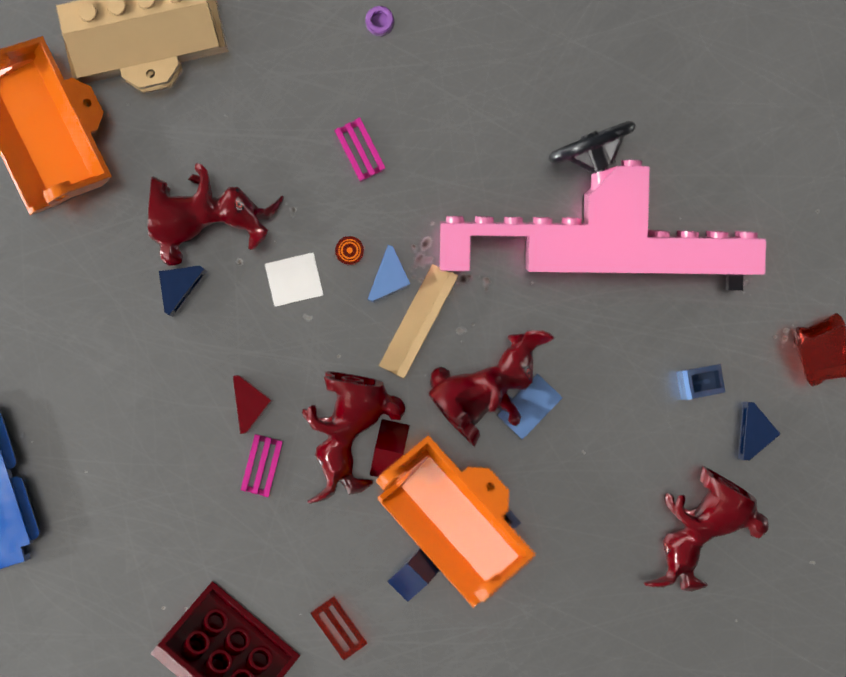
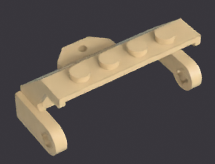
M78 0L56 5L72 78L85 84L122 76L129 85L144 94L172 88L183 72L181 62L228 52L217 0Z

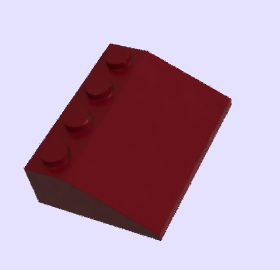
M213 581L151 652V655L177 677H284L300 657L296 651Z

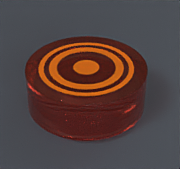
M346 236L336 244L335 253L341 263L351 266L362 260L364 247L358 238Z

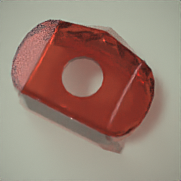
M838 313L808 328L797 327L794 329L793 340L798 349L805 379L811 386H817L824 380L846 377V326Z

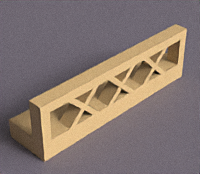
M434 264L431 265L379 364L380 367L405 379L458 278L457 274L440 271V267Z

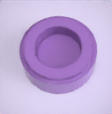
M375 6L366 14V26L376 36L387 35L394 27V16L387 7Z

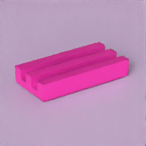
M360 117L334 130L360 182L386 170ZM356 127L359 128L378 166L374 169L353 130ZM346 132L349 133L368 171L364 174L343 135Z
M258 434L254 435L241 491L265 497L270 496L283 441ZM261 441L265 443L252 487L248 485ZM270 444H273L276 447L265 489H260Z

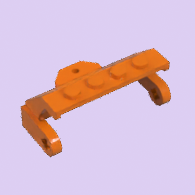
M43 36L0 49V155L30 215L55 207L72 197L102 187L112 177L91 135L98 130L104 113L91 86L74 78L64 80Z
M429 435L390 466L376 481L384 490L377 500L473 608L480 602L484 603L532 562L536 555L504 520L509 506V489L490 468L467 467L461 472Z

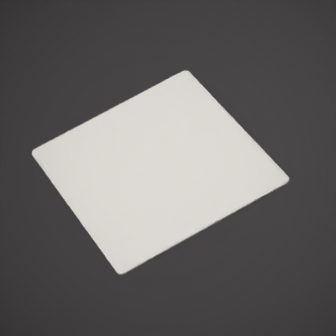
M314 253L265 264L275 307L323 296Z

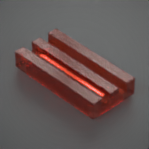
M335 596L310 613L343 660H346L368 643ZM331 605L334 606L359 643L355 645L329 609ZM324 611L350 648L349 650L345 651L319 615L321 612Z

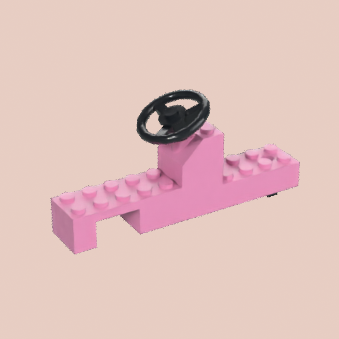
M627 121L603 131H594L582 136L581 140L559 148L549 155L551 163L569 160L588 170L589 173L598 171L591 174V188L584 194L583 223L582 219L577 217H562V223H552V218L533 217V222H523L521 217H504V222H494V218L491 216H475V222H464L463 216H446V221H440L439 267L440 271H470V236H526L525 268L529 272L726 274L725 289L743 291V274L765 275L766 239L759 238L758 233L752 231H735V236H728V232L706 231V236H699V232L692 230H677V236H670V231L648 230L650 166H642V160H621V166L607 167L616 163L615 159L624 136L636 129V124L633 121Z

